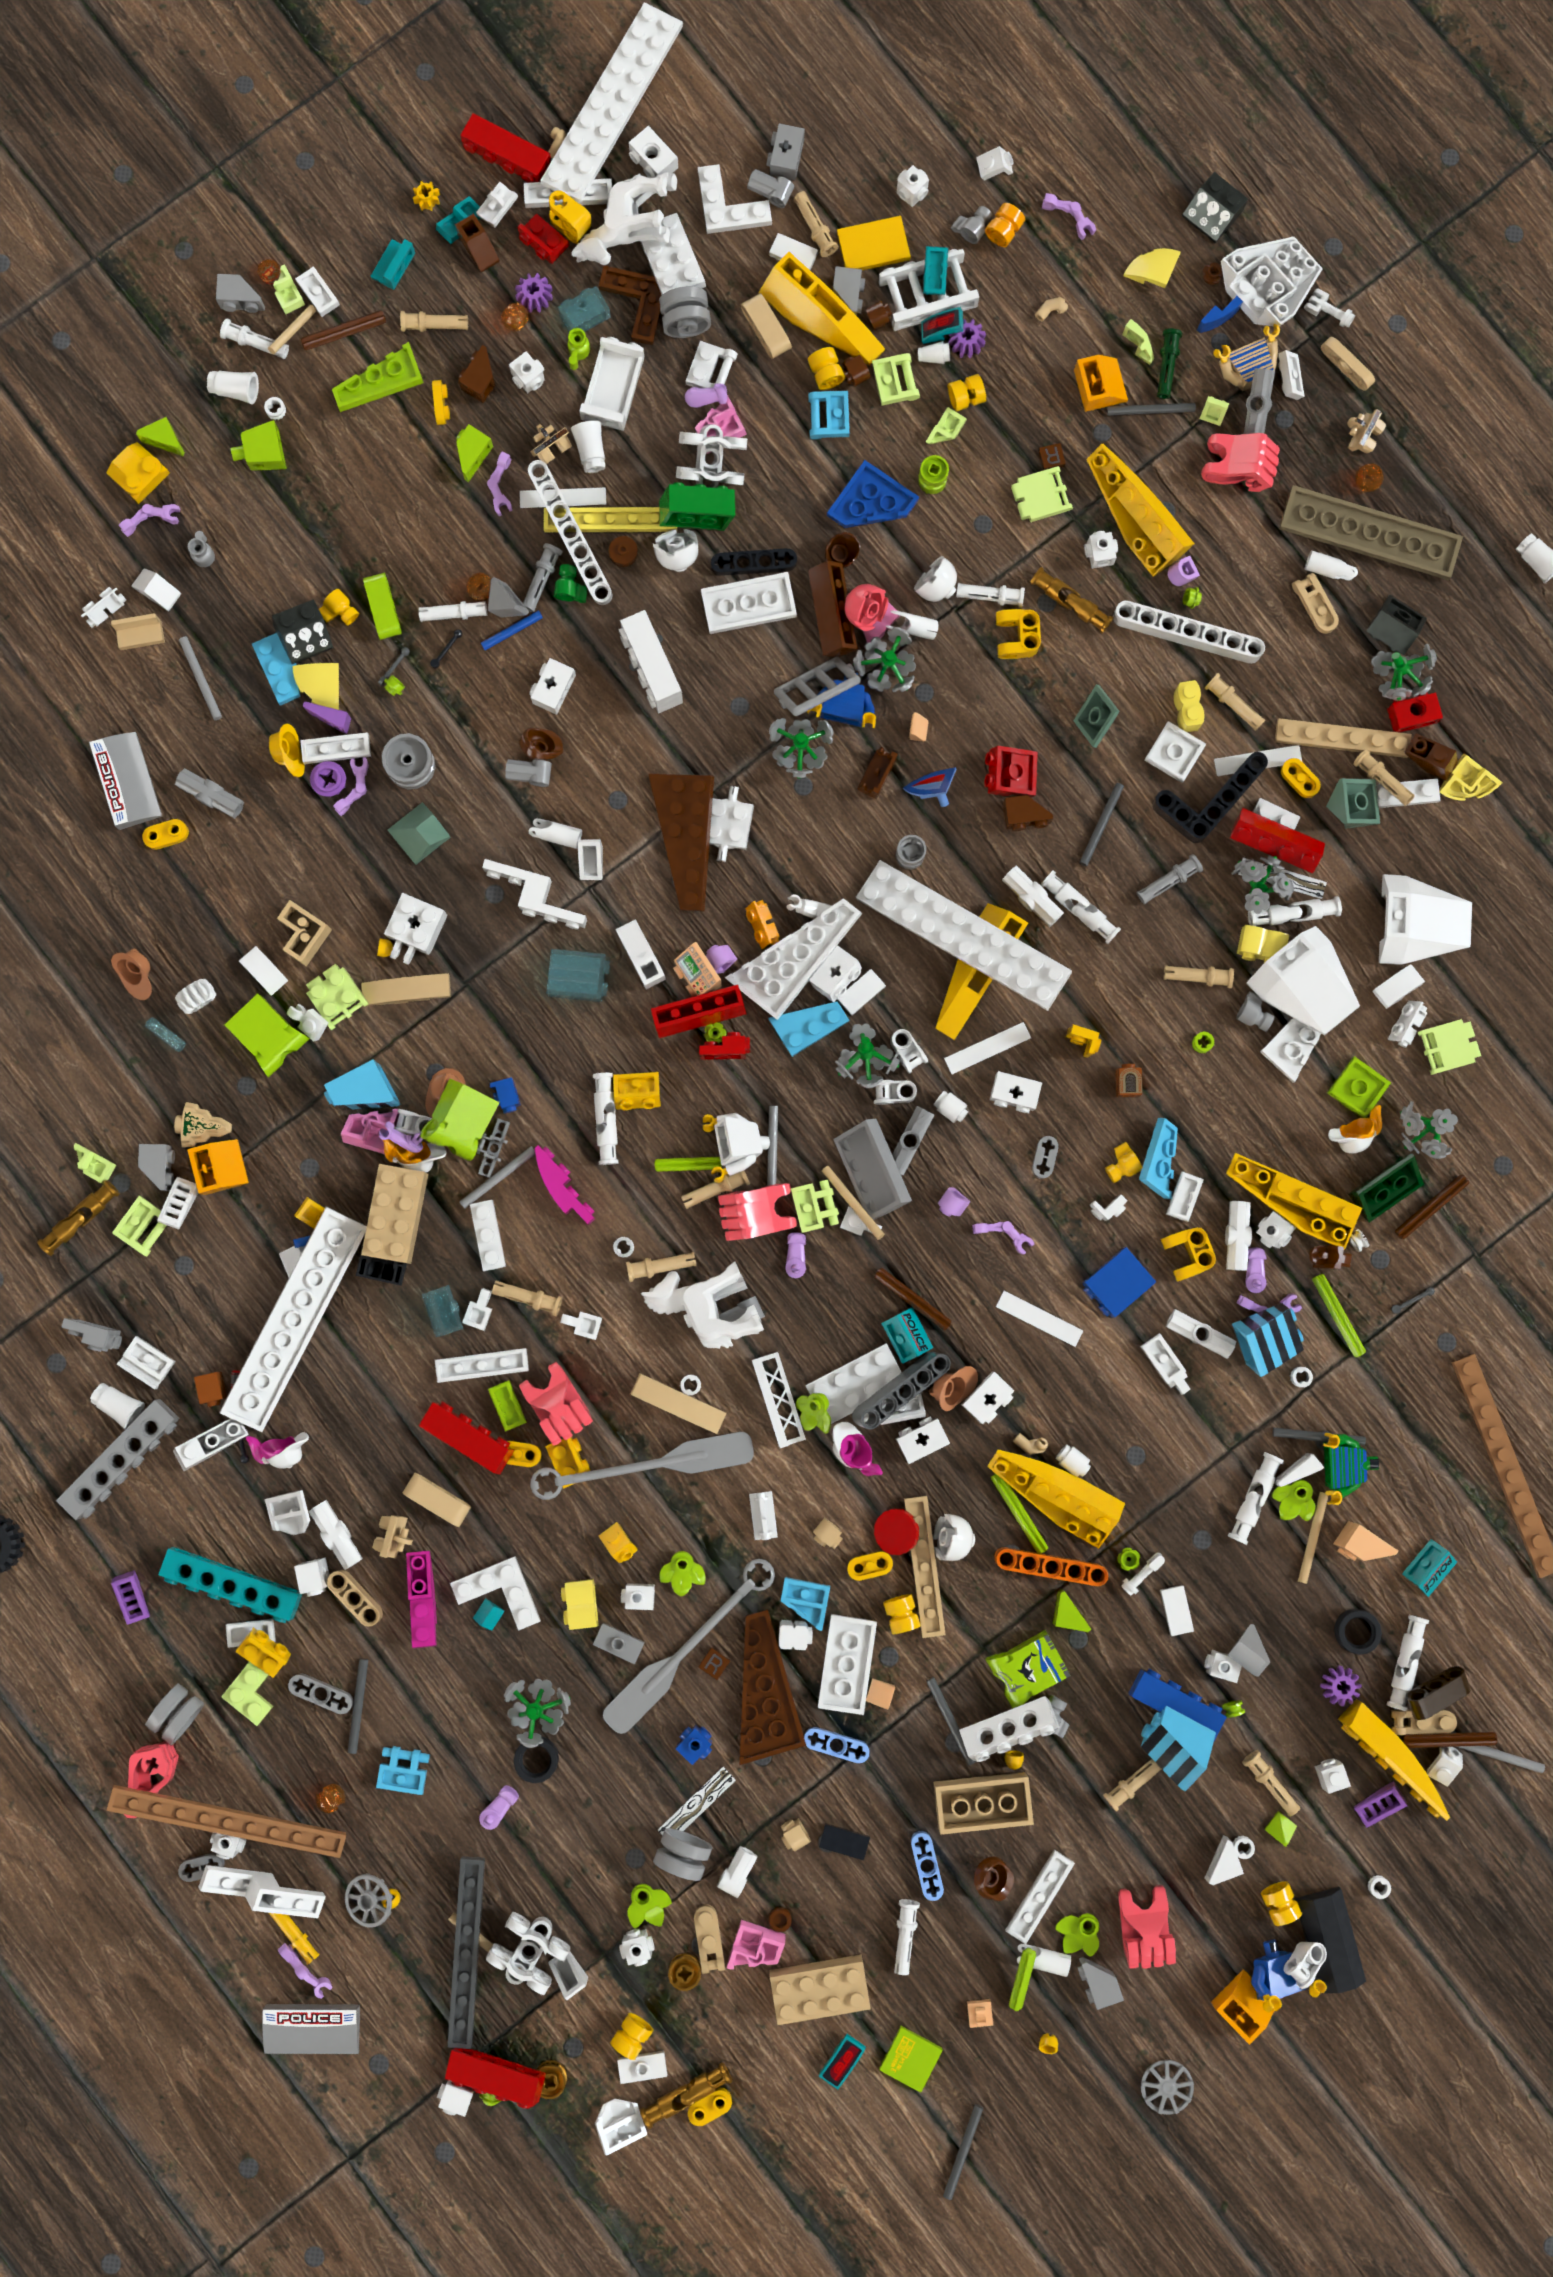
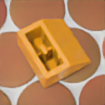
M1095 355L1077 360L1074 373L1085 412L1128 402L1116 358Z
M238 1139L209 1143L187 1149L199 1194L208 1195L249 1183Z
M1243 1969L1213 1999L1211 2004L1250 2045L1266 2029L1274 2009L1271 2012H1266L1263 2009L1265 2001L1257 2000L1256 1991L1251 1984L1252 1977Z

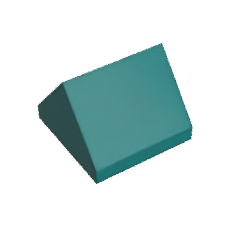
M485 1598L473 1619L480 1626L492 1631L505 1610Z

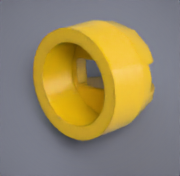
M380 938L377 956H390L394 947L392 942Z
M1015 1750L1005 1752L1006 1765L1013 1770L1019 1769L1023 1764L1024 1754Z
M390 1888L388 1889L390 1894L395 1896L392 1900L391 1909L399 1904L401 1896L396 1889ZM381 1900L382 1905L387 1908V1900Z
M1049 2033L1042 2035L1039 2041V2050L1045 2054L1057 2053L1058 2040L1053 2034L1049 2036Z

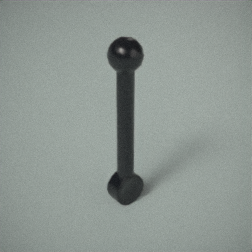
M455 630L454 636L439 656L431 660L430 664L433 668L436 669L440 666V660L457 638L462 637L461 630Z
M242 1438L241 1440H239L242 1455L240 1457V1461L242 1463H247L249 1461V1456L246 1455L244 1440Z

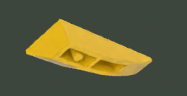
M788 252L773 267L759 293L791 324L854 358L860 355L869 366L872 364V360H876L885 351L882 344L847 305L793 254Z
M1101 444L1086 459L1126 544L1153 577L1177 561L1195 544L1154 493L1104 444Z
M989 903L979 916L1016 939H1019L1028 925V922L1014 913ZM958 959L935 1029L955 1040L993 979Z
M1234 1153L1226 1175L1301 1232L1333 1246L1344 1247L1345 1250L1361 1213V1207Z
M997 1450L987 1466L1059 1527L1098 1549L1119 1522L1125 1506L1124 1502L1079 1477L1022 1455Z
M1356 1699L1338 1718L1343 1724L1341 1729L1356 1741L1360 1740L1358 1745L1374 1758L1377 1756L1375 1761L1386 1770L1389 1767L1395 1773L1392 1777L1400 1785L1404 1786L1407 1784L1412 1789L1409 1793L1418 1802L1425 1801L1429 1805L1427 1810L1435 1818L1442 1817L1447 1821L1450 1816L1441 1797L1416 1757L1384 1722L1366 1705Z

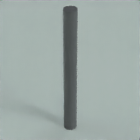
M1195 403L1107 406L1106 414L1111 416L1195 412L1196 405Z
M1120 783L1115 784L1079 862L1081 865L1088 866L1124 785Z
M1273 1428L1272 1432L1273 1437L1329 1441V1437L1324 1436V1432ZM1348 1435L1358 1441L1361 1446H1365L1366 1438L1364 1436Z
M359 1659L347 1752L350 1754H357L368 1659Z
M932 1677L926 1680V1683L967 1765H972L976 1761L968 1757L959 1731L960 1728L935 1678Z
M977 2104L974 2105L943 2197L948 2200L953 2198L983 2111V2107Z

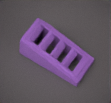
M304 702L303 707L310 715L342 733H348L351 717L347 712Z
M135 1570L114 1577L111 1585L126 1624L128 1625L150 1617ZM131 1582V1584L121 1587V1584ZM134 1590L133 1594L124 1596L123 1594L125 1592ZM135 1599H137V1601H138V1602L133 1603V1604H130V1605H127V1603H126V1602H129V1601H132V1600H135ZM141 1608V1611L130 1615L129 1611Z
M1393 1781L1355 1805L1354 1809L1367 1828L1407 1807V1802ZM1392 1793L1396 1798L1395 1802L1389 1796ZM1385 1798L1386 1802L1389 1805L1386 1808L1381 1801V1799ZM1375 1802L1381 1810L1378 1813L1372 1805ZM1366 1807L1369 1808L1373 1815L1370 1818L1364 1810Z

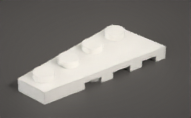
M1292 1018L1260 1052L1294 1083L1308 1060L1312 1049L1317 1044L1321 1033Z

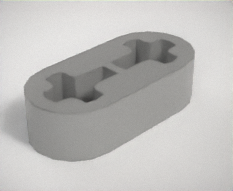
M1045 1136L1037 1144L1032 1172L1039 1179H1045L1053 1172L1058 1152V1142L1054 1137ZM1049 1140L1051 1141L1050 1145L1054 1146V1149H1050L1048 1155L1044 1156L1045 1148L1042 1147V1144ZM1043 1159H1046L1045 1167L1048 1168V1171L1041 1175L1040 1170L1036 1169V1167L1042 1164Z
M216 1853L189 1858L179 1866V1877L186 1882L200 1880L205 1870L204 1865L213 1859V1862H218V1867H224V1859L217 1857ZM188 1864H190L191 1868L199 1867L198 1870L192 1873V1876H190L189 1872H185Z

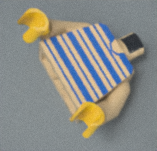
M1273 324L1274 331L1271 334L1269 333V326L1266 325L1263 332L1268 336L1267 340L1264 337L1232 352L1229 346L1222 345V355L1219 349L1214 350V356L1220 358L1219 365L1225 380L1238 386L1240 390L1245 391L1252 387L1255 368L1276 369L1278 342L1275 337L1280 332L1277 324Z

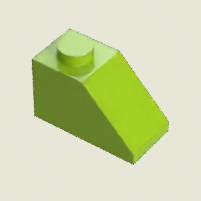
M468 424L465 430L462 429L456 439L462 473L467 482L471 480L493 448L491 438Z

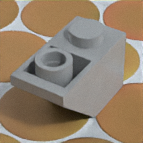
M836 266L833 292L857 316V313L862 311L863 300L859 299V292H864L865 278H861L862 269Z
M217 274L216 301L221 309L228 312L245 310L250 313L265 311L261 297L240 275Z
M139 1144L138 1167L160 1190L170 1192L171 1186L174 1184L171 1164L175 1162V1151L172 1150V1146L164 1144Z
M1085 1957L1079 1958L1081 1966L1077 1968L1081 1980L1087 1981L1089 1989H1086L1085 1992L1090 2004L1094 2003L1097 2010L1124 2001L1117 1979L1112 1971Z

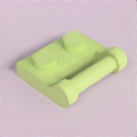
M909 353L872 360V368L881 406L906 400L914 401L920 398L919 390L916 389L910 365L912 360ZM896 365L902 366L907 386L906 391L901 389Z
M138 1196L112 1233L147 1257L151 1252L150 1248L167 1225L158 1222L143 1244L139 1243L137 1240L154 1216L159 1217L161 1210L142 1196Z

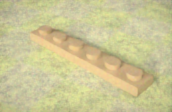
M1279 718L1276 724L1275 743L1360 753L1367 749L1370 751V754L1408 758L1405 750L1411 742L1412 734Z
M927 1496L904 1498L905 1510L912 1514L913 1519L919 1526V1539L916 1546L911 1550L922 1638L945 1635L928 1499Z

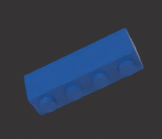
M1150 1668L1147 1672L1140 1669L1128 1693L1130 1696L1159 1712L1168 1706L1216 1732V1739L1227 1716L1221 1713L1223 1710L1221 1707L1212 1702L1209 1705L1200 1702L1201 1696L1192 1691H1189L1188 1694L1180 1691L1182 1686L1171 1680L1168 1683L1160 1680L1161 1675Z

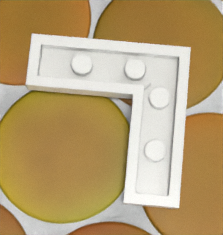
M720 165L698 167L707 234L772 225L769 200L725 206Z
M516 1556L450 1583L458 1605L502 1587L518 1631L541 1621Z

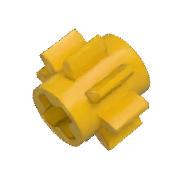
M421 181L417 188H413L416 195L413 197L414 204H419L421 211L424 209L433 211L435 204H440L438 199L440 195L439 189H433L432 182L428 184Z

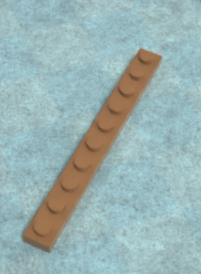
M1471 1354L1455 1360L1451 1363L1538 1578H1543L1553 1574L1552 1544L1476 1355Z
M113 1785L106 1810L337 1858L341 1857L346 1839V1832Z

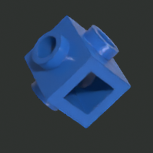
M695 1725L692 1729L687 1727L679 1736L682 1740L676 1745V1750L693 1765L699 1758L705 1759L712 1751L710 1748L712 1745V1740L710 1739L712 1735L703 1726L699 1728ZM697 1741L699 1745H694L692 1742Z

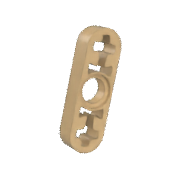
M1329 337L1321 345L1324 355L1359 389L1366 391L1375 382L1373 374L1336 338Z

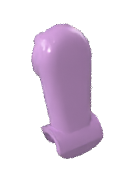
M721 383L714 384L712 388L693 387L686 391L685 401L693 408L714 402L725 404L727 402V389Z
M389 1121L385 1123L387 1130L382 1128L378 1133L381 1139H389L409 1152L418 1153L423 1149L421 1143L423 1139L418 1137L420 1133L414 1136L406 1135L395 1130L394 1124Z
M794 1232L790 1233L787 1237V1244L789 1246L785 1269L790 1277L799 1278L803 1276L806 1270L804 1251L806 1237L802 1233Z
M1252 1247L1248 1249L1249 1260L1245 1284L1249 1291L1260 1293L1266 1287L1264 1260L1267 1258L1263 1249Z
M505 1785L498 1793L499 1795L482 1811L479 1821L485 1829H495L499 1825L510 1806H513L519 1798L515 1789Z

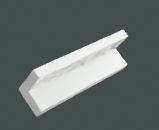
M776 1352L752 1360L779 1447L783 1448L806 1440L779 1353ZM772 1358L776 1359L778 1368L774 1375L764 1370L763 1361ZM778 1371L780 1372L782 1380L776 1377ZM766 1375L772 1377L770 1383L768 1382ZM774 1379L784 1384L785 1389L781 1397L771 1392L770 1387ZM785 1393L787 1394L789 1401L783 1399ZM773 1397L779 1399L777 1405L775 1404ZM781 1401L791 1406L792 1411L788 1419L778 1414L777 1409ZM792 1415L794 1416L796 1423L790 1421ZM780 1418L786 1421L784 1427L782 1426ZM788 1423L798 1428L799 1437L790 1440L786 1439L784 1431Z

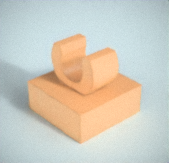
M990 1999L967 2001L970 2028L993 2026Z

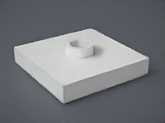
M1168 721L1144 761L1183 783L1206 743Z

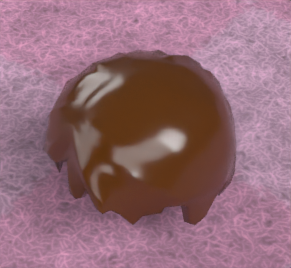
M848 532L838 533L833 536L825 548L826 561L842 563L843 568L850 566L859 555L860 544L857 538Z

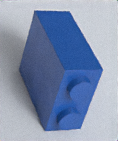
M1125 1247L1082 1284L1085 1286L1083 1291L1091 1300L1095 1298L1100 1304L1098 1306L1099 1310L1106 1317L1110 1315L1111 1318H1115L1154 1285L1156 1281L1130 1250Z

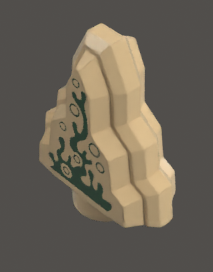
M186 1102L183 1114L177 1115L175 1118V1133L181 1134L182 1147H195L197 1143L206 1142L210 1137H221L232 1132L231 1123L220 1117H212L208 1110L200 1109L199 1105Z

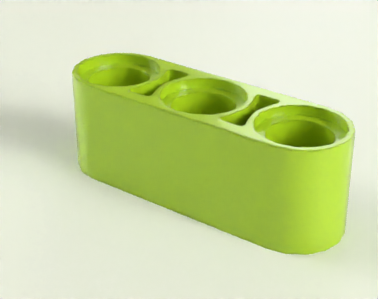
M381 573L363 578L379 639L382 640L401 635L402 632L386 574Z

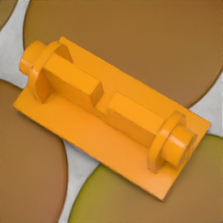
M763 900L753 901L745 908L746 917L752 924L757 943L760 944L761 949H764L770 943L774 945L779 942L778 938L780 935L774 922L766 924V921L772 919L767 903L764 904Z

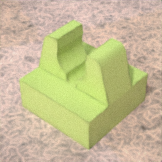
M1208 396L1200 419L1221 426L1229 403Z

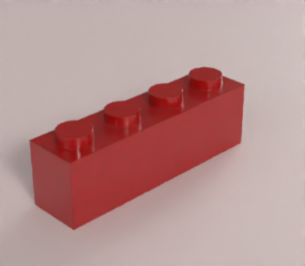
M472 113L460 134L462 145L466 151L472 154L477 153L487 162L502 166L506 172L521 176L527 183L541 182L544 173L551 163L549 152Z
M1245 808L1241 809L1230 836L1231 839L1268 855L1276 856L1278 859L1310 873H1314L1323 856L1325 843Z
M739 985L651 1008L659 1038L746 1015Z
M443 1401L441 1404L433 1402L420 1422L419 1427L494 1474H501L515 1451L509 1447L511 1443L501 1437L495 1439L490 1435L492 1431L482 1425L476 1427L471 1424L472 1419L465 1414H455L452 1412L454 1408Z
M454 2048L451 2050L445 2079L452 2081L451 2083L455 2086H468L473 2088V2091L476 2093H489L495 2095L497 2100H510L516 2102L517 2106L528 2109L539 2102L546 2073L474 2049Z

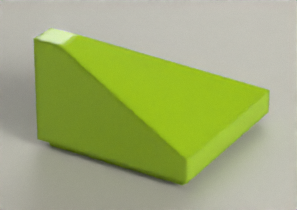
M1277 1811L1264 1830L1286 1847L1297 1825Z

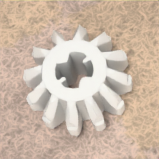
M199 979L178 992L175 1000L185 1014H192L213 1001L216 993L211 983L206 979Z

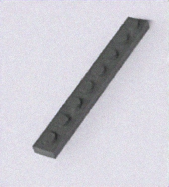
M462 1856L460 1859L448 2047L471 2049L473 2044L485 1858Z

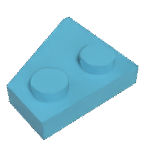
M785 1577L781 1602L814 1625L816 1629L822 1631L830 1585Z

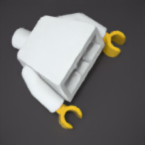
M737 1113L718 1115L717 1118L708 1114L703 1117V1123L710 1122V1124L703 1125L705 1132H711L715 1128L721 1165H726L724 1169L721 1167H714L711 1174L716 1172L722 1174L714 1179L715 1183L722 1182L727 1174L731 1176L750 1167L756 1162V1158L762 1154V1151L767 1150L770 1146L769 1137L760 1136L758 1125Z

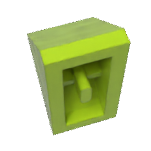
M167 417L137 430L136 435L142 443L184 456L185 452Z
M1060 1589L1057 1593L1053 1625L1089 1632L1091 1628L1066 1592Z

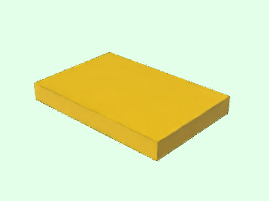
M901 216L837 229L845 268L867 270L911 259Z

